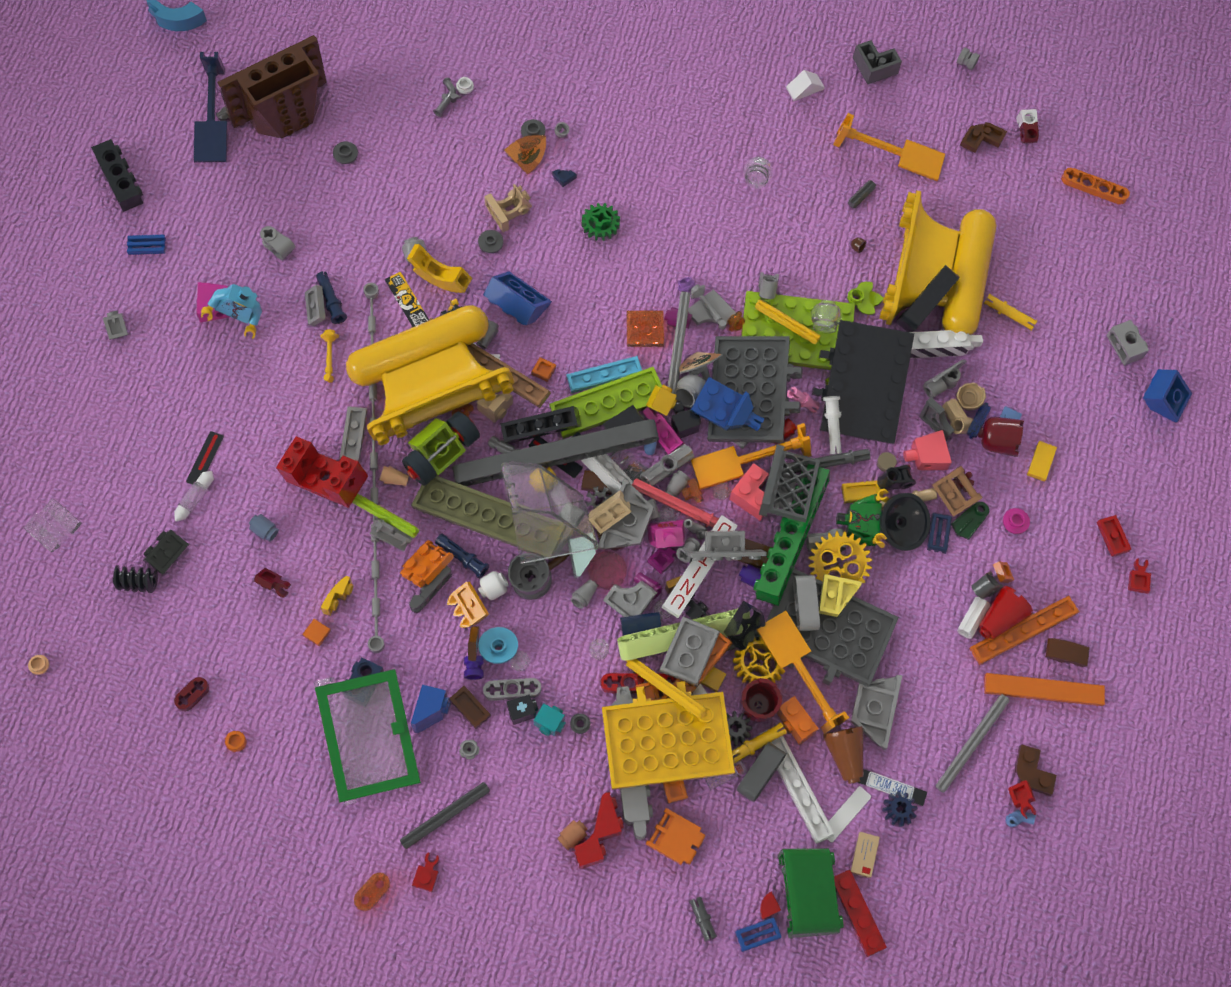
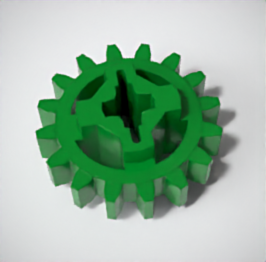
M597 203V207L590 205V210L585 209V214H582L581 227H584V233L589 232L588 237L595 236L596 241L599 237L604 241L606 236L611 239L612 234L616 235L617 229L620 228L618 211H613V206L607 208L606 203L603 206Z

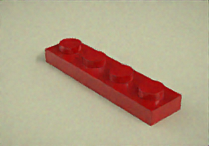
M849 869L834 876L836 892L866 956H871L886 949L887 946L851 870Z

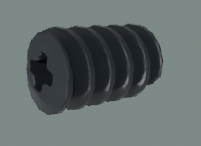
M119 565L115 566L113 584L116 590L124 589V591H129L131 589L133 592L139 590L143 593L146 590L148 593L155 591L158 582L157 569L151 574V568H147L146 573H144L143 568L140 567L137 573L135 567H131L130 572H128L127 566H124L122 571H120Z

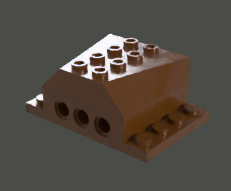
M313 35L217 83L233 128L242 126L250 121L258 134L282 139L286 136H291L302 128H307L314 122L320 104L317 87L327 83L318 40Z

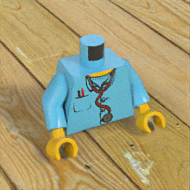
M232 284L228 288L218 289L214 292L207 303L208 306L202 308L201 318L204 314L208 313L207 321H210L213 318L212 310L215 308L214 310L246 324L249 322L250 325L245 328L244 336L250 331L253 333V339L257 331L255 325H258L262 309L259 302L256 301L257 294L252 292L249 287H240Z

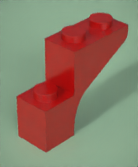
M610 792L604 793L601 797L595 830L592 836L585 842L574 846L579 869L604 862L603 856H606L604 844H599V841L621 835V829L624 828L621 816L617 817L615 809L618 806L615 796L611 797Z

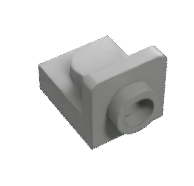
M118 311L107 313V317H104L103 321L109 340L129 335L123 313L118 314Z

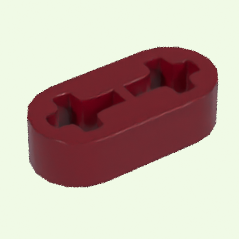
M196 677L191 680L175 696L174 703L176 707L181 711L192 709L209 692L208 682L202 677ZM197 683L200 685L203 684V690H196L197 688L195 685ZM182 698L187 699L188 704L181 705L182 702L180 700Z

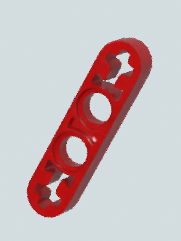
M608 673L601 678L600 685L604 692L616 693L618 684H612V687L608 688V685L604 684V682H607V679H611L613 683H618V678H621V687H625L624 681L628 678L635 681V686L643 684L645 679L637 673ZM659 674L666 680L671 679L672 683L676 680V678L669 675ZM635 686L629 688L630 693H637Z

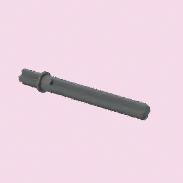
M863 449L858 451L849 450L846 453L814 459L820 460L819 467L826 468L849 463L854 465L855 462L870 460L871 457L870 450ZM791 462V463H787V464H788L789 466H791V465L795 464V462ZM799 467L793 469L794 473L802 472Z

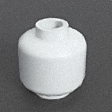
M492 571L480 579L481 587L478 590L483 598L488 597L490 600H495L507 592L509 584L501 572Z

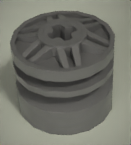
M524 552L517 555L510 562L508 578L515 593L521 598L527 600L539 599L550 590L552 575L546 560L542 556L533 552ZM533 575L534 578L529 582L528 579Z

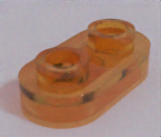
M375 873L354 896V904L359 910H371L390 888L388 876L384 873ZM383 881V887L377 888V882ZM364 897L369 898V902L367 904H362V899Z

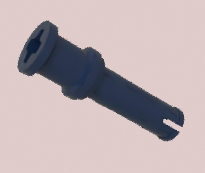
M321 271L316 274L319 285L322 286L323 295L326 300V310L330 312L331 322L333 324H340L347 319V315L341 308V301L337 299L327 272L324 271L323 273Z
M443 533L435 540V544L442 547L446 552L452 553L456 559L463 563V567L474 572L477 578H482L488 571L490 566L488 563L484 564L477 558V555L474 553L469 554Z

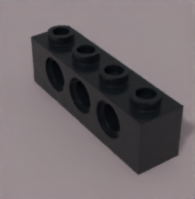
M110 139L91 147L123 212L143 204L141 199L143 193L139 185L135 187L134 182L137 181L132 172L128 173L127 169L130 167L125 158L121 159L120 155H122L118 144L114 145Z
M574 406L500 423L504 442L509 444L582 427L578 408Z

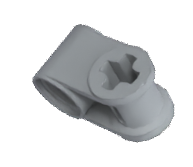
M266 226L260 231L263 246L280 260H284L296 247L288 237L282 235L271 226Z
M760 272L758 286L760 297L765 299H774L776 297L779 274L767 275L764 272Z

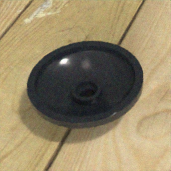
M899 493L892 496L885 503L880 514L881 533L887 537L885 541L891 547L901 551H910L919 547L928 536L931 522L930 514L921 498L911 493Z

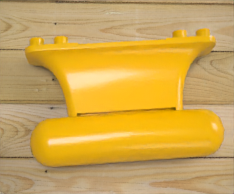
M916 190L915 193L908 192L902 208L903 216H901L899 227L905 228L895 285H888L887 293H885L883 298L884 307L881 310L879 319L886 320L885 324L891 325L896 315L905 308L910 307L937 273L947 265L959 276V279L937 304V306L944 307L942 316L943 329L951 330L955 333L962 331L972 335L976 332L979 325L997 227L996 219L990 212L984 209H974L963 216L960 229L957 231L937 223L926 213L922 205L921 191Z
M474 305L463 306L358 349L349 355L346 361V371L351 381L362 387L370 386L380 381L383 382L385 390L384 411L378 419L373 420L367 425L370 436L374 441H378L379 445L389 443V437L394 435L397 438L405 437L407 430L415 425L475 400L478 401L484 398L485 401H492L496 398L495 393L502 391L503 394H509L514 390L512 386L514 379L509 368L486 369L475 360L467 347L484 338L488 331V318L479 307Z

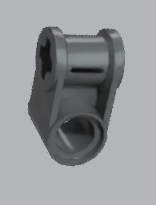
M991 571L971 585L975 594L981 599L993 596L1004 587L1002 584L999 585L992 576L993 573Z

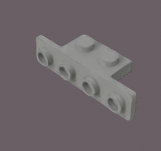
M743 530L705 531V551H686V555L694 561H703L704 557H711V560H723V557H730L731 560H741L743 556H749V559L757 560L761 559V556H767V552L761 549L745 550V531Z

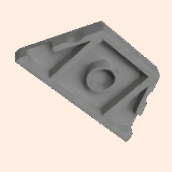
M627 479L623 480L620 490L624 494V500L630 502L631 513L603 532L598 549L641 545L655 509Z
M902 675L886 679H876L871 682L869 687L860 683L858 685L851 723L855 727L862 726L863 733L883 750H886L888 747Z

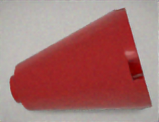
M1004 586L1000 589L979 624V633L985 639H995L1032 615L1033 609L1029 602L1022 595L1020 597L1014 594L1016 590Z

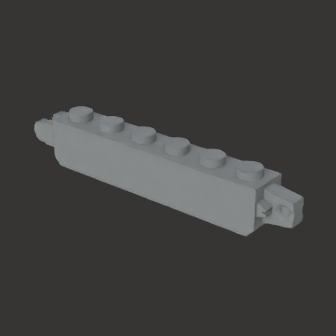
M629 686L617 687L616 701L611 706L633 703ZM649 785L621 788L624 823L628 826L633 825L634 836L638 841L645 839L647 834L646 824L649 823L650 817H653L652 805H648L647 797H650Z

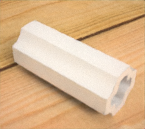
M975 597L957 630L960 635L968 639L973 638L990 607L989 602L980 597Z

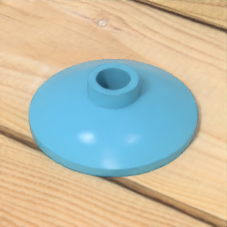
M491 628L480 637L478 643L479 652L490 663L501 664L508 662L517 653V637L507 628ZM496 647H502L501 650H495Z

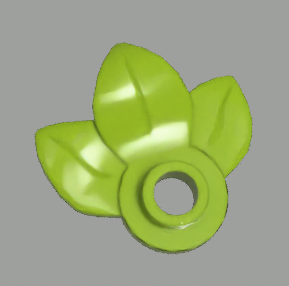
M861 282L857 288L849 291L847 300L849 303L855 304L861 313L873 315L875 314L874 307L883 301V297L872 291L873 282Z

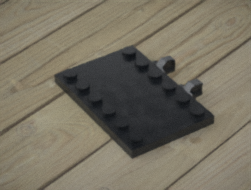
M840 320L835 348H830V351L821 350L819 353V359L825 358L830 361L831 371L828 385H825V389L813 387L812 395L821 397L822 402H825L823 397L840 396L839 411L842 414L839 418L840 435L895 444L915 333ZM825 403L820 431L829 432L828 419L824 416V413H826Z

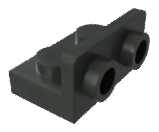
M171 529L167 532L163 530L156 538L157 544L154 547L150 545L143 553L145 556L143 561L157 569L162 575L189 545Z

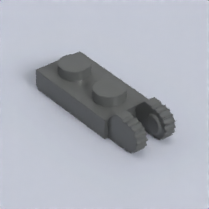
M448 566L429 585L425 584L421 588L420 595L412 597V600L409 601L412 612H420L452 577L451 569Z

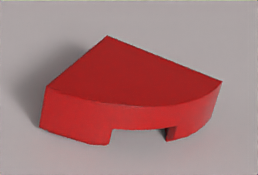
M772 891L761 902L760 916L762 920L781 911Z

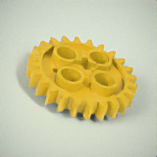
M836 531L833 537L829 532L828 539L821 536L822 543L815 542V545L818 547L817 549L811 548L815 555L809 556V559L814 561L808 565L814 568L810 574H816L815 578L823 582L825 574L829 575L830 571L837 570L841 578L865 583L863 576H870L866 569H872V566L867 564V562L872 561V558L866 557L870 550L864 551L866 543L860 545L861 538L859 537L854 540V533L847 537L846 531L843 532L842 536ZM843 545H849L852 550L850 554L844 555L841 553L840 548ZM830 552L833 555V559L829 562L824 561L822 554ZM853 555L857 556L856 559L845 561L843 567L837 564L829 569H824V566L836 563L837 558L845 560ZM855 563L859 569L857 572L851 573L847 569L848 565Z

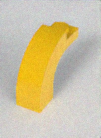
M415 244L407 257V260L414 266L413 271L417 275L441 289L465 293L472 280V277L462 267H451L438 262L420 244Z

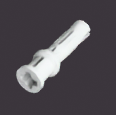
M840 396L823 397V401L826 403V413H824V416L828 419L830 454H835V446L836 453H842L839 418L842 415L839 411Z

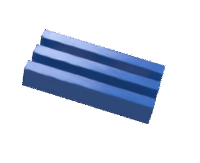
M133 235L127 237L128 255L165 254V235ZM151 246H161L157 248H147Z
M774 917L735 931L742 952L782 938ZM772 923V928L744 938L741 936L743 933ZM775 931L776 935L746 946L744 944L746 941Z

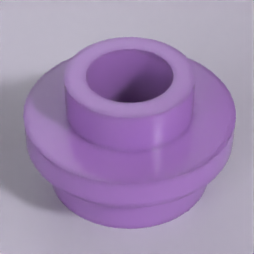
M691 277L682 278L678 281L677 288L679 291L690 292L692 287L695 286V281Z

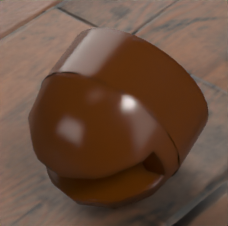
M857 237L851 241V247L855 252L861 253L867 241Z

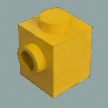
M655 385L646 406L667 416L670 409H673L676 404L675 398L677 395L671 393L673 389L662 385V387Z

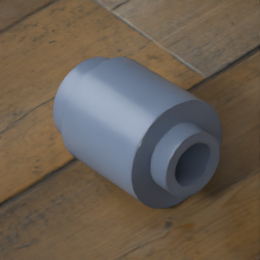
M262 514L253 516L249 522V530L264 541L271 542L279 532L276 525Z

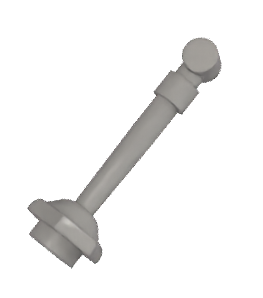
M697 284L692 287L690 297L700 298L715 322L719 324V329L724 330L726 328V321L722 320V317L717 314L704 297L705 285L700 286Z

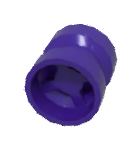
M477 655L476 661H469L468 656L464 657V665L466 666L464 671L465 679L478 680L484 678V671L481 669L484 664L482 656Z

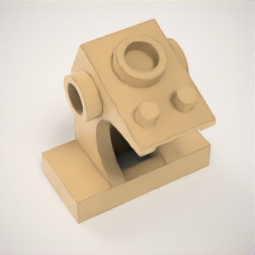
M513 184V190L508 193L507 198L501 201L495 200L491 193L484 196L485 206L502 232L509 230V220L526 214L529 208L532 207L529 202L531 197L525 190L521 191L523 189L521 185L517 187ZM512 204L515 206V208L510 211L505 210L506 207Z

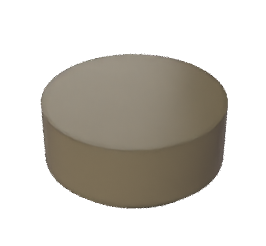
M889 452L880 454L877 459V466L883 472L890 467H895L897 463L896 457Z

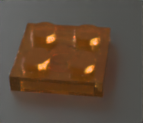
M663 310L626 311L627 347H664Z

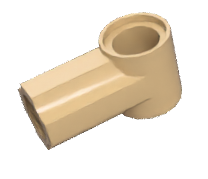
M951 399L945 402L942 407L945 409V415L951 422L950 425L955 430L954 433H973L976 427L975 421L967 417L958 401Z

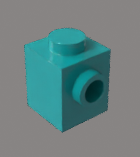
M543 703L533 720L534 726L540 728L539 731L546 736L551 734L555 737L557 732L561 733L566 725V722H564L565 715L562 714L563 711L556 706L551 708Z

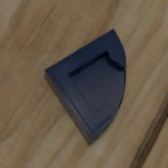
M557 169L552 171V176L562 187L577 178V174L571 170Z

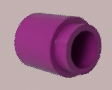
M671 307V310L667 309L664 318L667 321V325L676 327L678 308ZM689 312L686 323L687 329H689L692 314H689Z

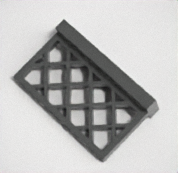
M777 444L759 515L767 516V513L806 523L820 460L784 451V446ZM785 458L794 460L795 464L789 466ZM804 464L815 465V467L807 471ZM799 467L803 473L796 476L793 469ZM788 472L792 478L785 481L781 474ZM807 477L811 483L804 486L800 479ZM796 482L800 488L792 490L789 484ZM785 487L789 493L781 495L777 489ZM803 491L807 498L800 500L796 494ZM792 496L796 503L789 505L785 499ZM781 501L785 507L778 509L774 508L773 505ZM800 506L804 514H797L793 509Z

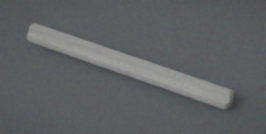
M681 292L668 380V387L673 389L671 392L673 394L679 381V368L681 366L690 293Z
M1003 694L998 697L936 784V788L939 791L945 792L1009 703L1008 697Z

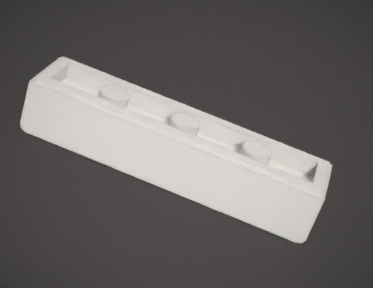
M608 454L581 460L601 479L613 495L620 490L624 479H627L631 485L633 483Z

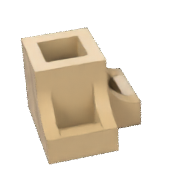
M510 393L495 394L496 398L492 401H485L484 398L477 402L478 411L496 423L498 419L504 418L507 409L513 404V396Z

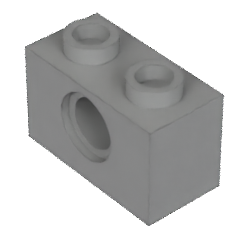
M1131 320L1113 326L1106 335L1124 366L1144 358L1149 351L1146 341L1142 339L1137 326Z

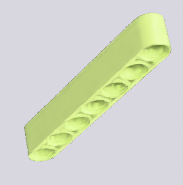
M738 609L692 620L716 629L727 637L724 634V630ZM750 611L748 613H744L742 618H751ZM680 622L619 637L617 642L620 658L622 660H633L668 651ZM742 624L740 625V628H739L737 634H735V635H738V634H741V633H742V631H743V626H742Z

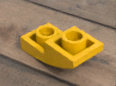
M349 576L341 579L328 593L321 606L323 614L331 616L332 611H336L339 600L337 599L345 601L347 595H351L353 584Z

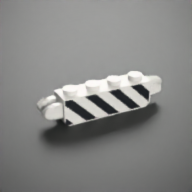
M951 330L910 332L915 333L910 358L963 356L969 350H973L974 347H981L983 338L982 335H969V333L966 334L962 331L955 333Z

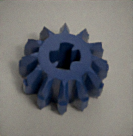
M897 791L895 796L891 793L888 795L889 800L885 799L883 801V804L887 807H884L882 812L888 813L885 816V820L891 818V825L893 826L897 821L899 827H903L904 822L909 825L911 824V819H915L917 816L914 811L918 807L911 805L915 799L908 800V793H905L902 797L901 792ZM901 806L903 810L898 812L896 808Z

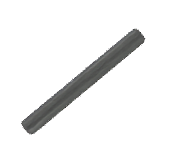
M482 782L400 839L402 846L408 849L489 793L490 789L487 784Z

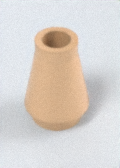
M384 466L380 476V481H383L384 484L406 486L409 475L391 466Z

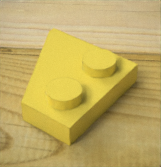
M825 574L822 582L819 613L838 617L860 588L862 582Z

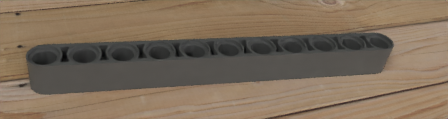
M649 419L460 463L453 466L452 470L455 483L467 487L531 472L539 466L548 468L651 444L659 440L655 420Z

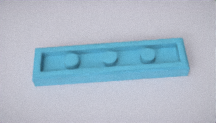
M638 356L566 374L571 393H576L642 371Z

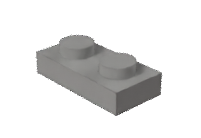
M315 285L305 292L307 319L310 326H316L326 319L322 286Z

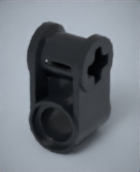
M910 465L888 468L878 477L877 484L881 489L888 491L910 488L916 484V481L910 473Z

